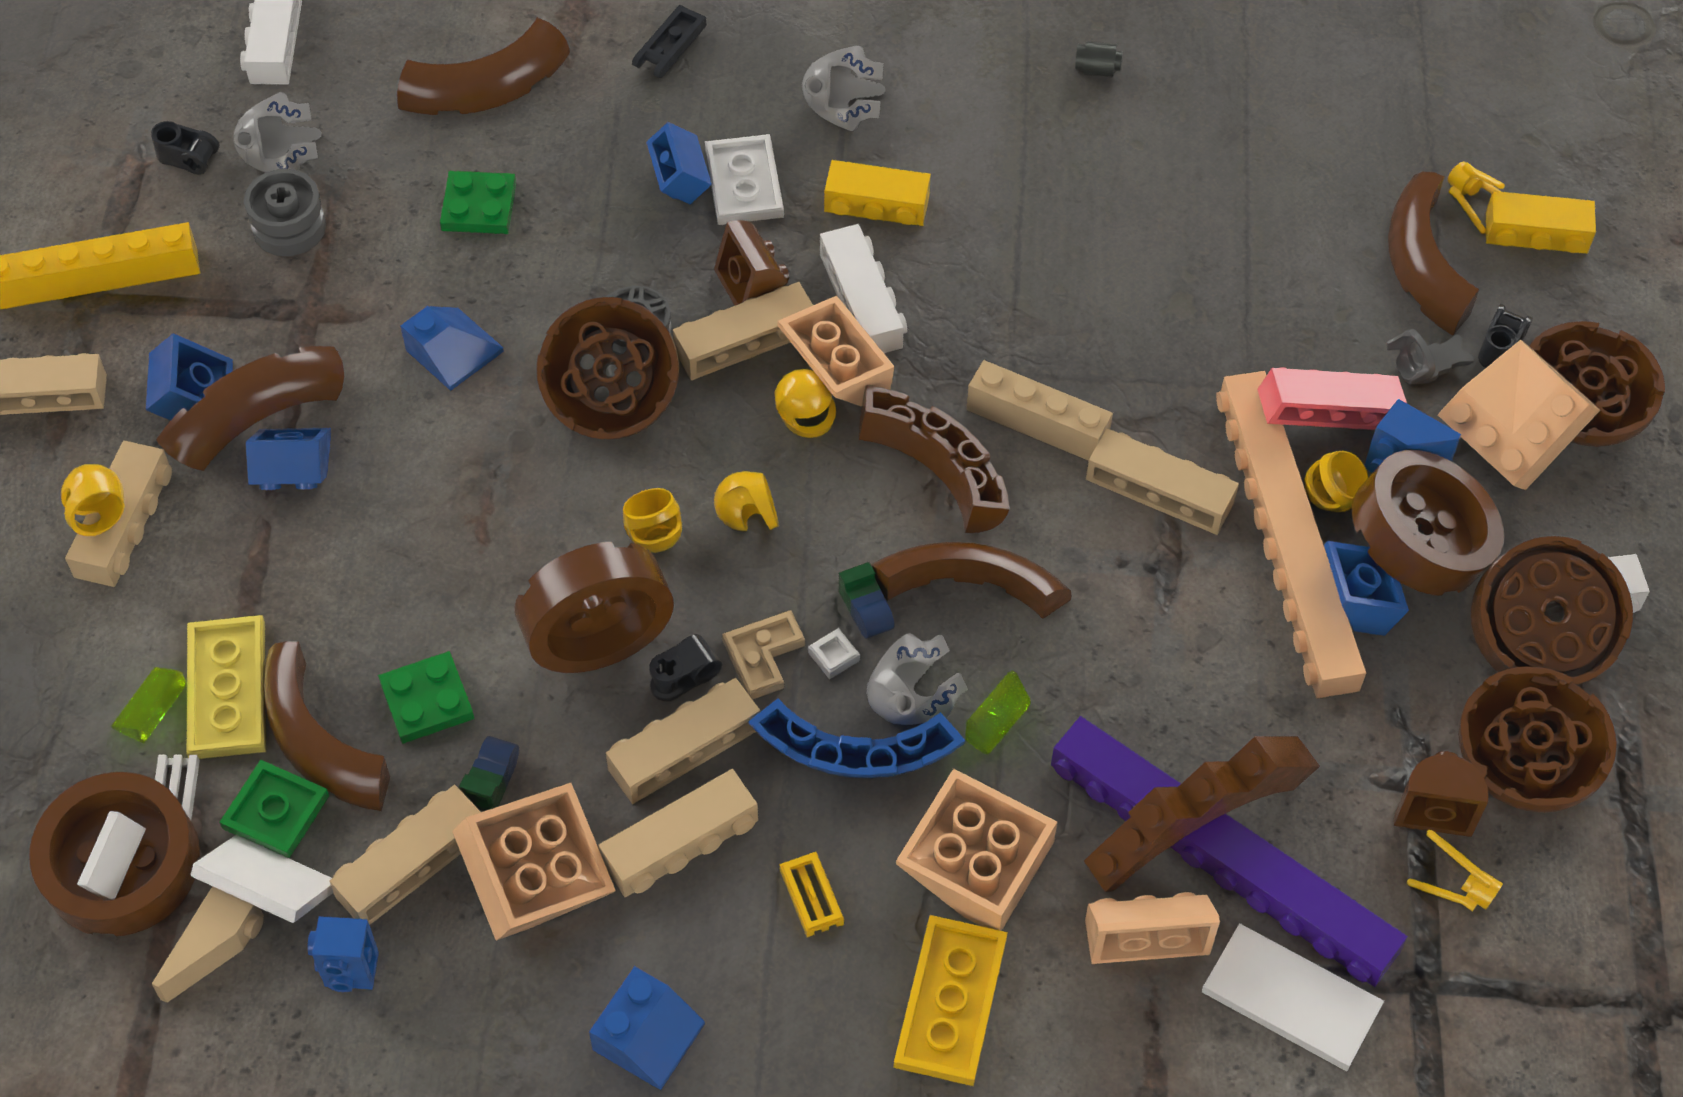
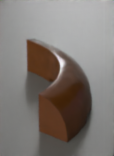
M537 17L531 27L515 42L494 54L480 59L454 64H429L407 59L398 82V109L413 113L438 115V111L459 110L461 114H469L499 107L528 94L531 91V86L545 76L547 78L551 77L569 55V45L566 38L556 27Z
M1422 171L1412 177L1395 205L1388 233L1389 253L1395 274L1404 291L1411 293L1414 299L1421 305L1420 310L1425 316L1453 336L1471 315L1479 289L1465 280L1449 265L1436 245L1430 225V211L1437 203L1445 176L1435 172Z
M308 346L300 347L299 352L296 354L280 357L274 353L252 361L225 375L204 389L205 397L197 402L189 411L185 408L181 409L166 425L156 440L166 453L178 462L190 468L204 471L214 457L230 441L260 420L278 411L302 403L323 400L337 401L344 382V368L341 357L335 347Z
M866 385L861 408L859 440L874 442L899 450L932 470L945 483L956 499L962 513L965 533H980L991 530L1001 524L1009 512L1008 494L1002 476L997 475L990 462V454L980 441L958 421L934 406L927 409L909 401L910 397L904 393Z
M942 542L919 545L898 551L871 564L875 572V579L887 601L913 588L928 585L931 580L953 578L955 582L979 585L987 582L1006 589L1007 594L1033 609L1042 619L1069 602L1072 597L1071 590L1038 564L1010 551L976 543Z
M285 641L274 644L268 651L265 665L264 698L270 727L285 757L308 781L326 788L329 792L335 794L339 800L362 808L382 811L390 781V774L384 756L367 753L342 743L317 723L304 704L303 681L306 662L299 642Z

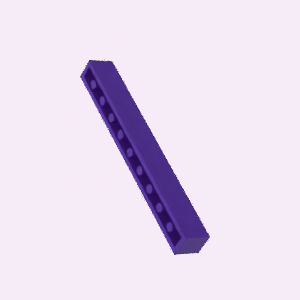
M1082 716L1076 720L1053 748L1051 766L1054 767L1056 773L1065 780H1073L1079 784L1095 801L1105 802L1114 808L1124 821L1131 817L1128 812L1153 788L1178 787L1181 785L1180 782ZM1227 814L1210 821L1170 846L1181 854V857L1187 864L1194 868L1203 869L1213 876L1216 883L1222 888L1235 891L1244 897L1254 910L1260 913H1267L1279 921L1281 927L1286 932L1302 937L1311 943L1321 956L1328 959L1333 958L1346 967L1352 977L1361 982H1368L1373 987H1376L1398 957L1408 937Z

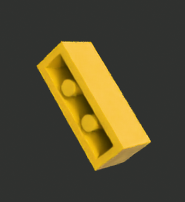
M831 160L824 190V212L863 217L871 220L898 222L905 225L923 226L930 196L931 174Z
M1493 191L1486 210V244L1588 254L1596 233L1595 201Z

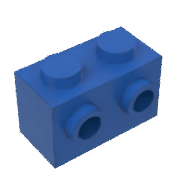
M667 122L646 142L661 192L673 199H679L691 204L712 185L697 135Z
M319 916L316 931H311L309 934L308 955L313 956L315 971L320 973L324 986L337 992H350L353 988L373 990L379 951L368 920Z

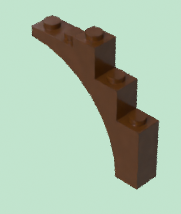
M1255 736L1229 761L1204 762L1178 787L1153 788L1128 812L1131 817L1093 851L1084 862L1105 892H1112L1136 871L1185 836L1242 805L1275 793L1293 791L1316 771L1320 765L1298 736Z

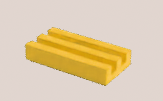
M817 852L780 864V872L807 937L813 936L814 932L821 930V932L827 931L829 926L835 924L836 927L844 925V917ZM811 864L831 912L829 916L825 917L805 865ZM793 869L797 870L817 919L815 921H811L791 872Z

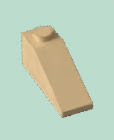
M212 886L152 982V986L160 1000L168 1003L244 950L250 938L254 939L262 928L264 915L261 908Z

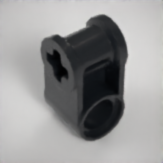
M172 121L159 122L151 130V137L159 162L164 165L187 170L193 174H204L208 168L207 162L212 154L218 152L220 148L219 141L212 134L203 130L182 126Z
M1500 304L1486 332L1478 355L1481 365L1487 368L1518 341H1523L1533 317L1527 316L1524 318L1506 310V306Z
M691 635L676 646L656 655L649 664V673L652 677L650 690L653 696L659 700H675L698 685L712 680L722 669V661L701 635Z

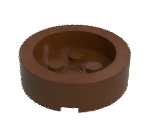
M1404 450L1388 456L1358 489L1353 500L1352 518L1357 533H1363L1370 546L1367 551L1368 554L1391 577L1409 588L1422 593L1442 596L1445 592L1457 591L1460 593L1464 591L1498 558L1503 548L1504 529L1498 509L1486 490L1463 468L1444 457L1430 452ZM1419 524L1422 525L1421 530L1424 532V534L1418 531Z
M1545 536L1525 541L1499 557L1480 578L1471 605L1473 634L1481 653L1488 663L1497 672L1516 667L1547 668L1570 676L1574 679L1572 683L1576 685L1589 681L1606 671L1618 659L1617 657L1622 651L1626 640L1629 639L1633 623V606L1630 591L1615 564L1603 553L1600 554L1591 547L1582 544V541L1561 536ZM1549 602L1559 603L1563 607L1564 617L1560 622L1551 621L1544 615L1546 605ZM1533 676L1529 681L1541 686H1558L1556 681H1551L1543 676Z
M612 541L575 549L542 567L529 579L531 586L526 593L518 595L515 603V617L529 652L537 664L554 672L580 673L613 665L646 647L668 624L673 613L674 600L656 558L648 549L635 543H630L628 547H614Z
M110 772L95 775L74 784L61 793L48 806L35 827L30 844L29 860L32 877L36 886L65 922L88 934H114L117 937L134 934L156 925L181 904L195 881L194 877L191 876L193 864L200 858V846L193 823L176 796L160 782L141 774ZM114 811L120 812L146 828L116 898L104 900L77 885L109 812Z

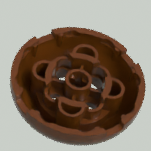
M600 297L586 300L562 313L546 332L547 335L537 358L539 389L552 414L571 430L596 439H621L648 428L660 418L669 406L678 383V354L667 328L645 307L616 297ZM624 340L627 344V350L623 354H615L612 348L614 342ZM588 354L592 355L595 359L593 367L591 369H584L581 366L582 357ZM609 365H616L617 367L614 370L615 375L613 377L606 375V368ZM631 372H638L641 375V382L638 386L632 387L627 383V376ZM599 387H607L609 396L605 401H598L595 398V391Z
M1579 321L1564 323L1541 333L1529 347L1600 409L1570 443L1592 447L1610 446L1625 442L1640 434L1654 420L1661 407L1665 393L1664 376L1654 355L1643 343L1622 330L1618 334L1599 328L1600 323ZM1606 396H1613L1612 398L1605 400Z
M1516 667L1498 672L1484 680L1483 684L1468 698L1464 706L1458 733L1462 757L1481 772L1487 783L1488 793L1509 806L1525 811L1544 813L1556 812L1576 806L1592 796L1601 787L1615 761L1616 734L1611 718L1600 700L1593 693L1590 696L1582 688L1572 683L1573 678L1555 670L1541 667ZM1533 676H1543L1551 681H1556L1558 686H1541L1529 681ZM1508 724H1512L1517 728V735H1508ZM1556 758L1561 764L1556 761L1547 763V759ZM1510 759L1520 760L1524 767L1514 765Z

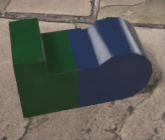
M870 562L839 572L838 592L862 636L867 639L894 629L895 624L892 612L875 579V572Z
M487 736L484 740L478 758L475 759L469 774L464 775L459 785L462 793L479 810L487 811L499 807L517 764L519 746L492 736Z

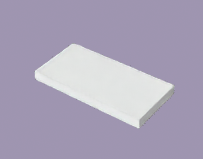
M1240 923L1202 989V993L1346 1072L1384 1003L1380 998Z

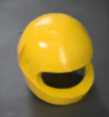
M794 370L786 374L778 383L775 390V405L789 430L806 438L818 437L830 430L836 416L835 402L832 398V393L813 370ZM827 408L829 409L826 419L816 426H801L795 420V418L815 417Z
M1348 451L1327 453L1311 465L1306 472L1304 479L1305 491L1310 502L1319 509L1335 512L1347 511L1352 508L1355 494L1368 479V473L1364 464L1353 453Z
M84 464L76 467L64 480L61 488V501L65 508L66 522L79 535L96 536L102 534L114 526L123 514L125 505L122 483L114 471L103 465ZM99 513L101 516L100 520L93 524H81L75 520V514Z
M736 472L726 477L719 484L714 496V506L719 519L726 526L738 531H747L749 517L759 514L762 515L770 530L779 527L773 498L764 473Z
M662 488L644 490L634 494L624 503V528L629 538L635 544L645 547L651 553H658L673 547L680 539L682 533L680 507L670 491Z

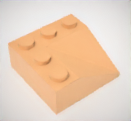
M1520 340L1462 387L1439 412L1438 416L1453 430L1460 433L1461 437L1513 486L1526 490L1592 420L1600 409L1524 341Z
M953 769L897 858L896 865L964 918L979 926L1002 931L1055 840L1057 821Z
M572 783L466 817L452 831L496 941L533 928L616 891Z

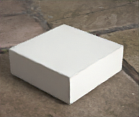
M839 628L808 646L809 655L829 680L860 661L859 652Z

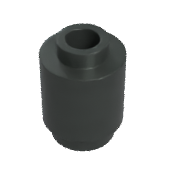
M1086 41V45L1078 44L1075 70L1083 71V74L1113 77L1114 70L1121 71L1123 51H1117V44Z

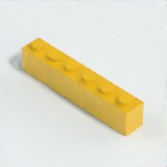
M189 222L0 255V310L200 274L197 247Z

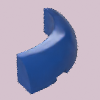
M779 698L748 721L749 725L764 740L796 762L818 771L851 778H881L913 772L943 759L964 745L966 741L941 712L927 722L898 733L894 737L875 740L844 735L838 737L820 731L816 726L803 720L788 709Z

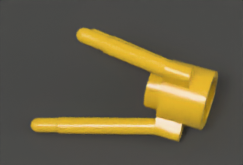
M1463 161L1457 164L1448 176L1447 181L1452 186L1448 193L1457 199L1481 234H1485L1486 228L1463 195L1473 196L1481 188L1491 194L1493 191L1502 192L1499 189H1503L1505 184L1477 170L1468 162Z
M1428 830L1427 836L1471 873L1461 887L1463 891L1467 892V895L1463 896L1411 878L1407 880V885L1462 904L1472 912L1477 904L1486 910L1503 883L1485 871L1480 870L1433 830Z

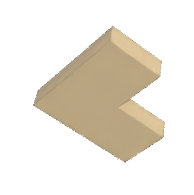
M792 610L722 634V641L743 688L752 700L784 689V680L773 657L805 646V638Z

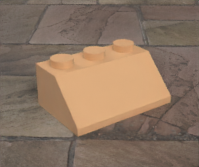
M837 295L778 320V327L835 398L862 406L866 385L891 389L895 366Z
M1191 892L1179 893L1169 898H1156L1152 895H1144L1130 901H1117L1112 898L1097 900L1095 903L1088 904L1085 918L1091 964L1210 955L1220 924L1219 914L1208 895H1195Z

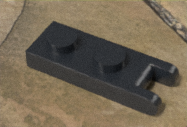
M678 5L637 52L632 60V65L640 68L646 61L657 65L654 69V76L662 78L707 26L706 17L682 5Z

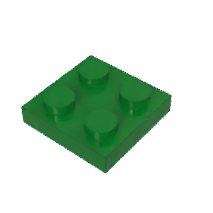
M449 171L440 218L441 231L508 234L516 188L515 174Z
M450 651L378 675L402 744L475 719Z
M260 760L219 823L223 830L241 836L290 859L329 798V793L326 788Z

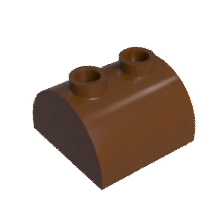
M735 220L726 223L714 266V271L735 306L747 299L757 298L773 292L781 286H786L789 281L787 267L784 264L778 265L774 259L775 252L772 242L770 240H763L756 227L751 222L745 220Z
M1442 751L1434 756L1425 758L1415 766L1409 777L1395 812L1394 826L1472 837L1488 804V787L1483 775L1473 764L1458 757L1453 752Z

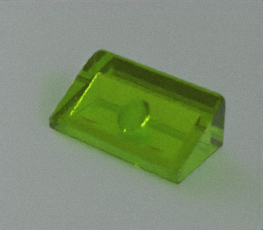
M154 667L111 725L112 729L144 744L186 687L187 683L183 673L174 669Z
M1012 670L1007 673L966 722L965 740L984 754H989L1031 704L1030 697L1015 671Z

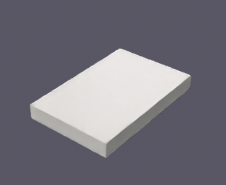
M770 134L705 141V152L718 225H724L729 221L735 220L750 222L784 218V208Z
M238 835L233 836L195 862L191 872V876L292 923L296 922L333 893L329 882L332 879L331 877Z

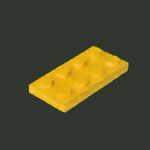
M933 915L929 916L893 1068L974 1086L1008 932Z

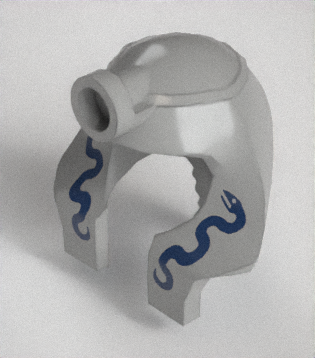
M852 46L831 52L813 62L807 69L802 82L804 98L808 106L822 118L844 129L854 131L858 128L860 121L868 118H879L880 101L856 100L850 107L848 103L854 98H868L884 94L886 89L882 84L865 80H882L884 63L873 62L866 58L861 46ZM851 69L857 74L858 77H855L851 74Z
M279 92L248 110L238 120L233 135L234 146L239 156L246 164L265 173L277 169H295L300 171L302 164L308 160L318 159L316 143L312 142V140H317L321 137L322 132L320 129L315 127L305 128L303 126L288 127L281 122V118L287 123L310 121L309 103L298 104L291 102L285 93Z
M909 633L899 638L887 650L873 670L867 683L868 702L875 713L890 723L901 725L925 723L940 712L945 718L949 716L960 695L968 690L961 674L956 673L938 686L933 696H920L914 691L915 683L922 678V675L929 670L930 666L950 651L943 635H937L931 640L921 641Z

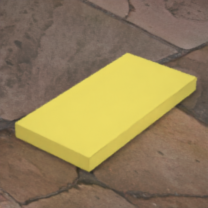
M263 615L187 623L186 754L188 758L189 755H197L199 759L266 752V708L264 698L265 621Z

